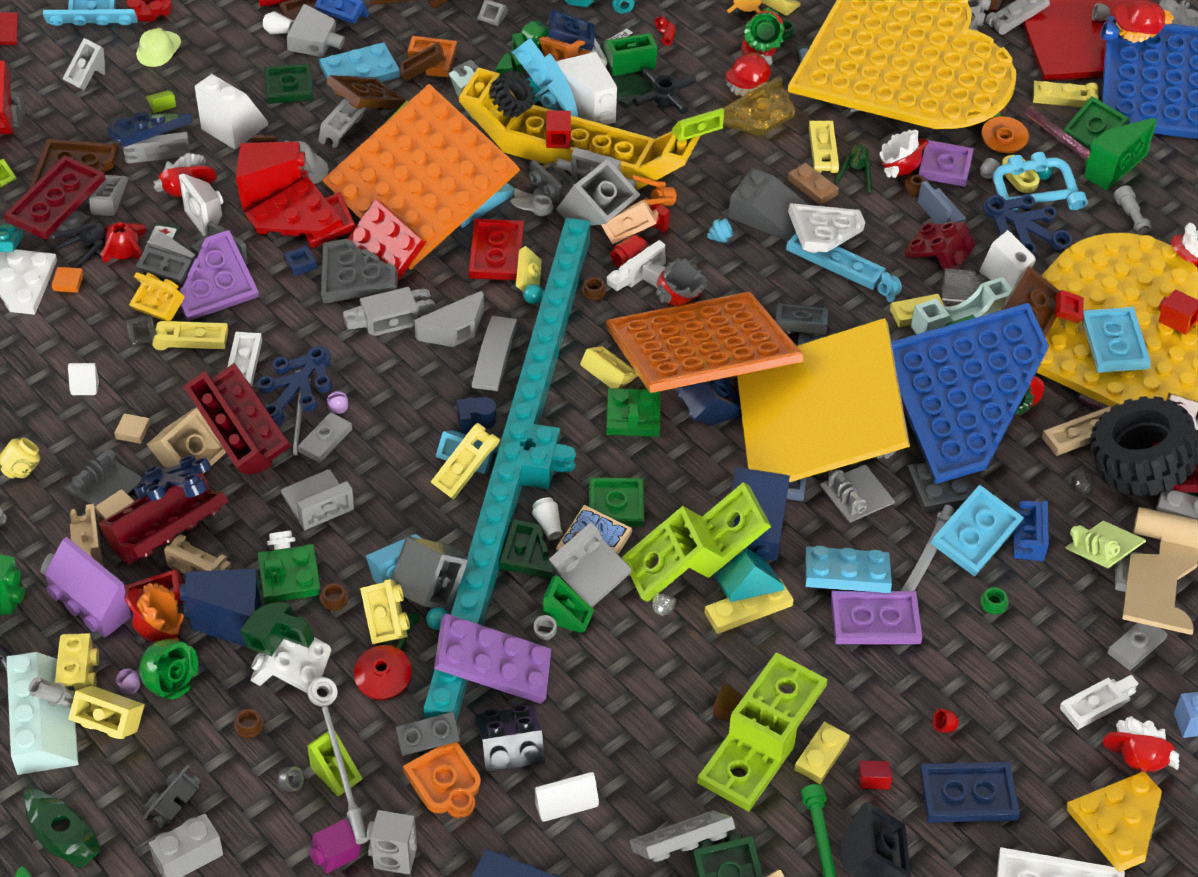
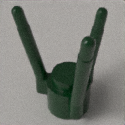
M858 144L851 148L849 156L845 158L844 164L834 180L835 184L839 183L848 166L857 170L864 167L867 192L869 194L872 193L871 161L868 160L869 150L865 146Z

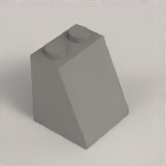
M607 158L571 188L556 210L564 219L567 217L590 221V226L602 225L612 220L634 202L640 194Z

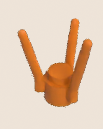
M636 175L632 176L633 180L656 187L651 192V199L646 200L648 205L673 206L675 204L676 191L673 187H666L665 181H654Z

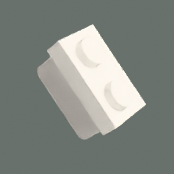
M315 637L309 648L284 639L272 657L258 653L251 665L254 672L250 681L261 686L274 675L308 693L310 683L316 678L322 677L331 653V647Z

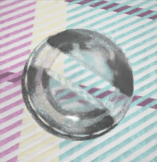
M655 593L652 608L658 615H668L673 611L676 599L664 594Z

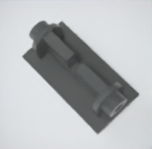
M454 712L396 727L402 756L460 741L459 735L461 730L459 724L456 723Z
M189 765L181 772L176 769L164 783L168 786L162 794L156 791L145 804L148 811L143 817L144 820L151 814L154 817V824L162 828L164 825H169L182 808L173 800L177 798L185 805L194 793L199 790L200 779L195 775L189 777L186 774L190 767Z

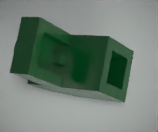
M283 602L270 603L257 609L240 630L247 648L271 657L284 639L307 648L314 641L308 621L300 616H294L290 604Z

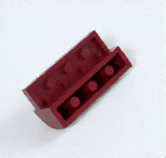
M235 363L213 378L204 371L183 386L236 468L243 474L251 475L268 469L273 465L271 460L291 447V444Z
M200 473L198 476L203 478L207 487L203 493L187 498L182 487L169 485L164 497L155 501H150L148 496L139 498L101 521L99 525L112 550L122 561L130 565L138 559L149 556L153 553L154 549L162 544L173 541L183 531L194 528L198 525L199 521L207 516L218 513L221 510L220 507L229 502L225 493L210 490L204 474Z

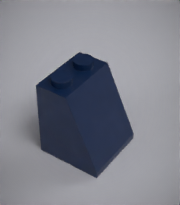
M735 467L731 492L743 482L749 485L771 525L767 531L748 545L747 548L765 560L777 561L790 475ZM740 516L734 519L733 527L739 524Z
M256 569L186 572L185 584H180L181 601H184V617L190 619L191 629L247 647L240 630L249 617L257 609L261 608Z

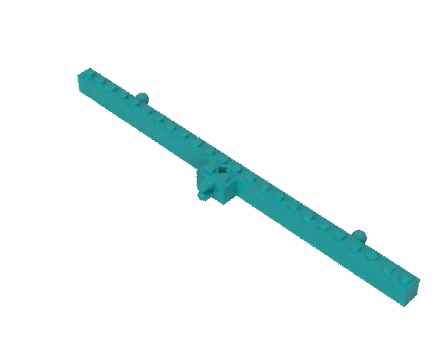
M566 217L545 291L537 284H530L523 292V297L529 304L542 302L468 553V562L451 612L452 616L484 626L500 568V560L512 525L522 485L549 489L554 471L570 473L576 468L574 459L576 457L575 448L560 444V428L539 424L590 244V221ZM440 607L431 609L426 616L428 626L434 630H440L441 619L445 614H448L447 611ZM435 669L424 705V719L454 712L457 723L468 680Z

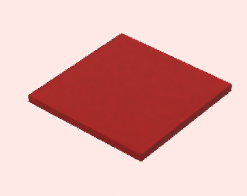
M1049 0L1050 6L1022 23L1043 81L1103 77L1106 40L1101 39L1100 35L1105 21L1098 22L1092 20L1094 5L1096 3L1107 5L1110 9L1109 16H1114L1117 6L1132 5L1138 0Z

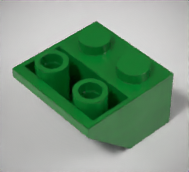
M651 33L611 39L600 43V48L608 60L607 65L612 76L643 71L646 67L656 69L657 45Z

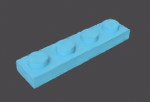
M797 233L787 242V251L871 290L881 281V275L886 271V268L838 246L828 252L818 251L817 253H811L803 250Z

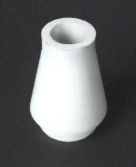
M271 12L265 15L263 27L269 34L289 33L295 20H291L277 12Z
M550 497L537 500L532 505V515L538 524L541 525L548 540L560 538L563 532L561 530L558 504Z

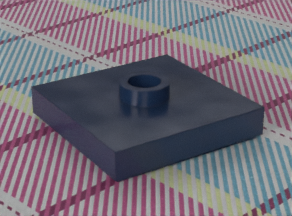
M551 10L548 37L568 44L582 40L585 41V44L580 46V48L592 51L594 47V24Z

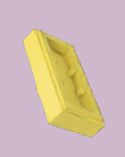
M527 246L519 249L516 286L522 292L530 284L540 286L542 260Z

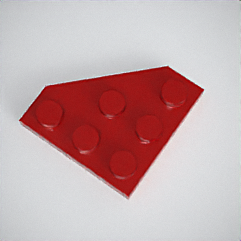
M308 176L245 213L248 221L258 234H268L271 231L280 232L281 235L300 236L301 233L312 234L313 237H324L344 225L339 215Z

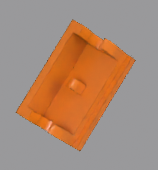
M548 36L539 38L544 57L551 53L555 61L590 53L589 50L582 51L578 49L585 44V41L582 40L568 44Z

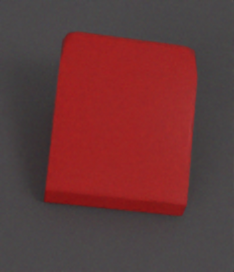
M859 760L860 789L890 790L892 773L889 761Z

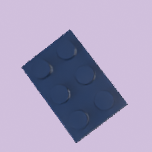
M1010 762L920 765L919 772L927 823L1018 820L1020 812Z

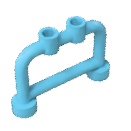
M1044 152L1034 153L1030 157V161H1023L1021 155L1012 156L1008 159L1009 164L999 166L993 174V182L997 194L1005 198V200L1022 196H1008L1003 181L1004 174L1012 173L1013 175H1019L1028 170L1041 172L1049 167H1056L1061 170L1067 189L1030 194L1034 197L1035 203L1066 199L1070 210H1079L1088 204L1085 193L1078 190L1068 163L1059 158H1046ZM1018 208L1011 209L1012 211L1019 213Z

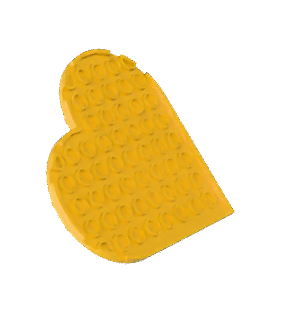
M837 0L788 85V92L932 129H954L981 123L999 113L1008 104L1014 93L1016 69L1013 66L1012 57L1004 47L1000 48L996 45L993 38L970 29L972 10L969 7L968 0Z
M1108 233L1088 237L1071 245L1060 254L1041 276L1059 291L1064 290L1084 297L1083 311L1134 307L1151 363L1149 369L1097 373L1082 320L1077 324L1057 317L1045 338L1049 347L1037 373L1109 407L1116 404H1124L1125 400L1131 398L1132 401L1138 400L1139 397L1147 396L1148 399H1153L1154 396L1162 397L1166 401L1168 393L1198 401V322L1185 335L1160 323V311L1158 310L1161 300L1165 296L1168 297L1175 289L1198 300V269L1194 263L1184 260L1174 250L1172 245L1149 235L1143 236L1130 233Z

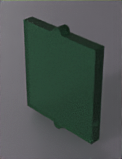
M633 73L612 77L617 86L616 102L627 108L634 103V98L649 92L653 88V84L642 79L640 75Z

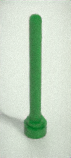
M820 784L808 785L801 790L803 804L811 811L823 877H836L822 809L827 800L825 788Z

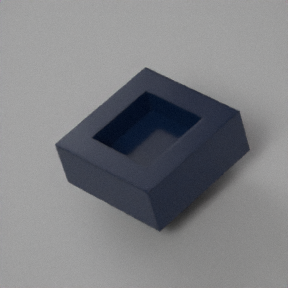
M307 246L283 253L284 261L293 276L317 269L316 260Z

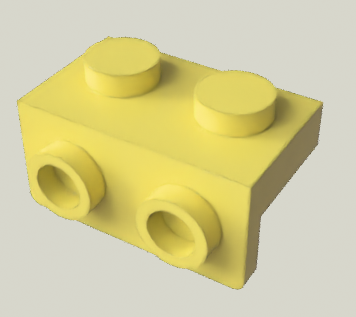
M388 579L384 580L383 583L360 588L372 644L376 645L408 637L406 630L410 629V623L407 613H403L400 602L404 601L401 585H396V581Z
M90 633L61 635L55 683L74 686L75 691L89 686L96 687L97 678L93 670L94 666L99 665V650L93 647Z

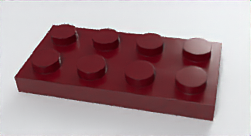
M64 155L4 214L5 222L46 240L106 180L105 173Z

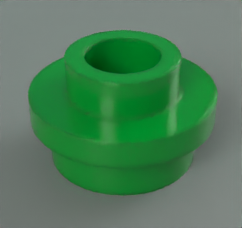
M991 587L982 593L980 605L986 612L1001 614L1008 608L1009 600L1004 590Z

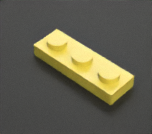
M784 585L785 590L743 600L730 602L726 598L705 606L704 613L716 633L719 634L793 606L794 599Z

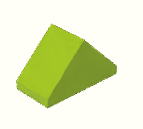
M327 731L307 745L310 767L337 796H340L345 792L329 732ZM335 732L351 788L363 778Z

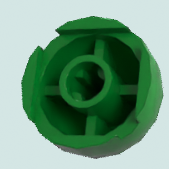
M174 639L157 641L149 646L142 655L139 665L141 681L151 693L171 700L180 698L192 686L187 685L191 680V676L196 677L198 657L195 649L184 642Z

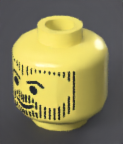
M27 438L12 439L0 453L1 471L12 479L14 477H28L40 461L39 448Z

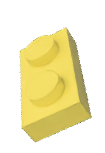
M939 294L892 302L890 311L898 327L911 325L915 305L936 298L942 306L944 304Z
M823 722L796 762L794 770L821 784L848 744L850 735Z

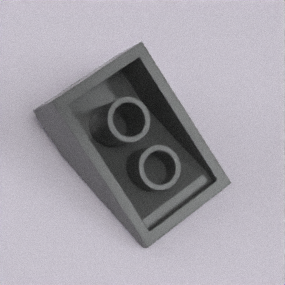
M751 168L730 196L728 218L789 241L796 233L788 213L790 203L808 204L775 176Z

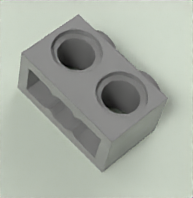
M378 810L375 822H369L366 836L367 840H370L368 855L373 857L374 869L410 875L417 850L415 816Z

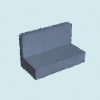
M927 181L921 183L918 203L936 224L966 221L965 216L940 188L934 190Z

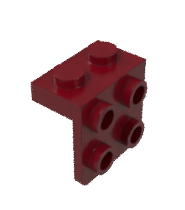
M965 222L928 223L920 228V231L905 249L904 254L906 258L937 256L945 275L953 276L974 249L975 243Z

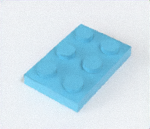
M384 42L319 59L320 67L326 79H328L329 75L376 77L381 82L400 77V69Z
M1134 307L1083 311L1082 322L1097 373L1150 368L1151 361Z
M979 485L933 537L930 544L975 577L1021 524L1024 517Z
M806 546V587L891 593L892 580L889 552Z

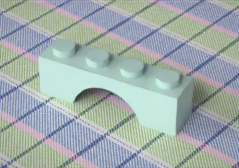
M1004 277L982 283L970 298L955 306H942L937 298L915 305L911 328L916 334L945 327L946 323L970 315H974L977 318L998 312L1012 291V287Z

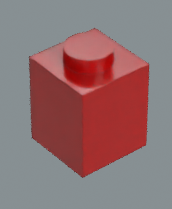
M546 110V148L570 149L571 111Z
M1175 289L1168 297L1165 296L1161 300L1158 307L1160 323L1186 335L1198 322L1197 299Z

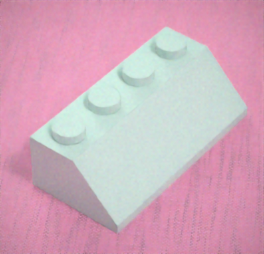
M39 652L7 656L11 757L17 775L79 765L76 722L68 719L71 708L63 705L52 706L47 700L29 694V685L36 677L55 683L57 659ZM65 686L66 689L74 692L73 686Z

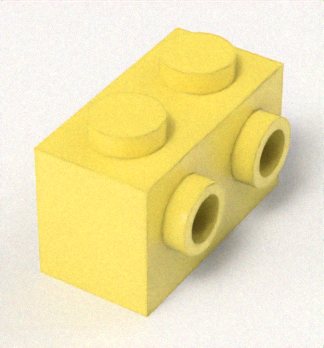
M89 686L75 691L68 719L80 723L85 728L105 732L110 737L124 739L126 736L137 733L145 704L95 686Z

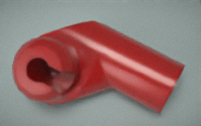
M659 16L655 19L654 24L656 29L663 35L662 44L670 46L676 33L675 25L666 20L664 16Z

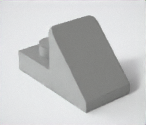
M84 38L62 79L85 91L95 71L105 75L104 48Z

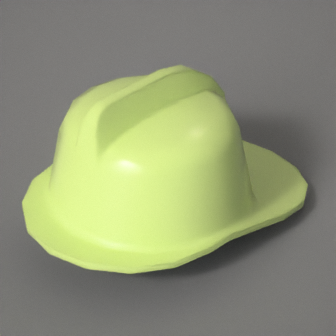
M161 28L144 32L139 41L136 53L137 60L149 67L161 66L167 63L180 47V37L173 32L163 31Z

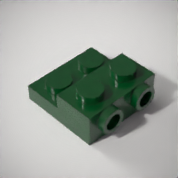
M742 833L725 837V842L714 845L713 841L710 840L698 843L699 846L689 853L695 877H763L753 836L744 838Z

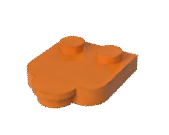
M458 742L437 747L403 766L404 774L431 812H448L453 817L465 818L474 811V796L480 789L481 779Z

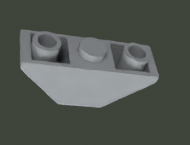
M482 291L415 319V338L418 341L450 347L474 338L484 313V294Z

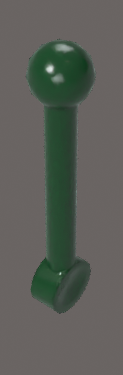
M411 612L408 615L410 629L406 630L407 635H409L413 625L419 622V614L416 612ZM407 637L401 638L396 648L401 650Z

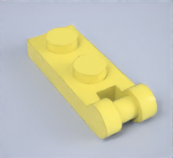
M1034 81L1033 103L1083 107L1091 96L1099 100L1098 85L1096 83L1075 85L1070 83Z
M809 121L813 169L819 173L822 171L838 173L839 162L833 121Z
M160 321L156 325L155 332L157 335L154 336L152 345L157 350H165L168 347L225 349L229 331L228 324Z
M475 424L432 479L431 483L454 500L489 453L497 447L500 439L494 434L489 435L485 432V427L481 424ZM477 440L483 443L479 449L473 446Z

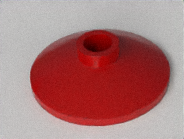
M380 645L368 649L358 658L354 667V680L357 688L365 696L375 700H387L398 696L407 688L412 677V667L407 655L400 649L389 645ZM381 665L387 666L384 671L376 670Z

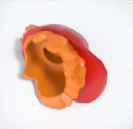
M149 583L147 586H143L144 589H132L124 595L125 602L134 612L132 625L143 639L150 643L164 639L179 641L178 636L181 633V623L184 614L177 613L178 600L175 599V593L169 591L168 588H164L163 585L158 586L157 583L154 585Z

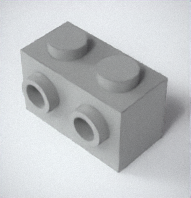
M205 813L197 818L188 819L178 828L170 832L161 833L153 841L149 842L153 861L163 877H183L223 855L220 837Z

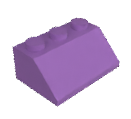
M68 537L64 538L45 573L48 584L46 590L54 600H61L73 616H80L92 632L97 631L106 638L131 618L129 606L124 598L126 594L124 584Z

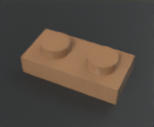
M807 163L788 173L787 180L820 206L838 195L839 188Z

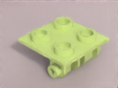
M1102 521L1090 530L1081 525L1074 526L1070 531L1073 542L1067 545L1066 549L1101 566L1110 568L1146 542V539Z

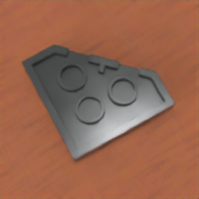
M349 239L323 243L321 298L323 303L366 297L398 289V272L391 263L388 262L386 264L382 262L377 255L366 249L361 250Z

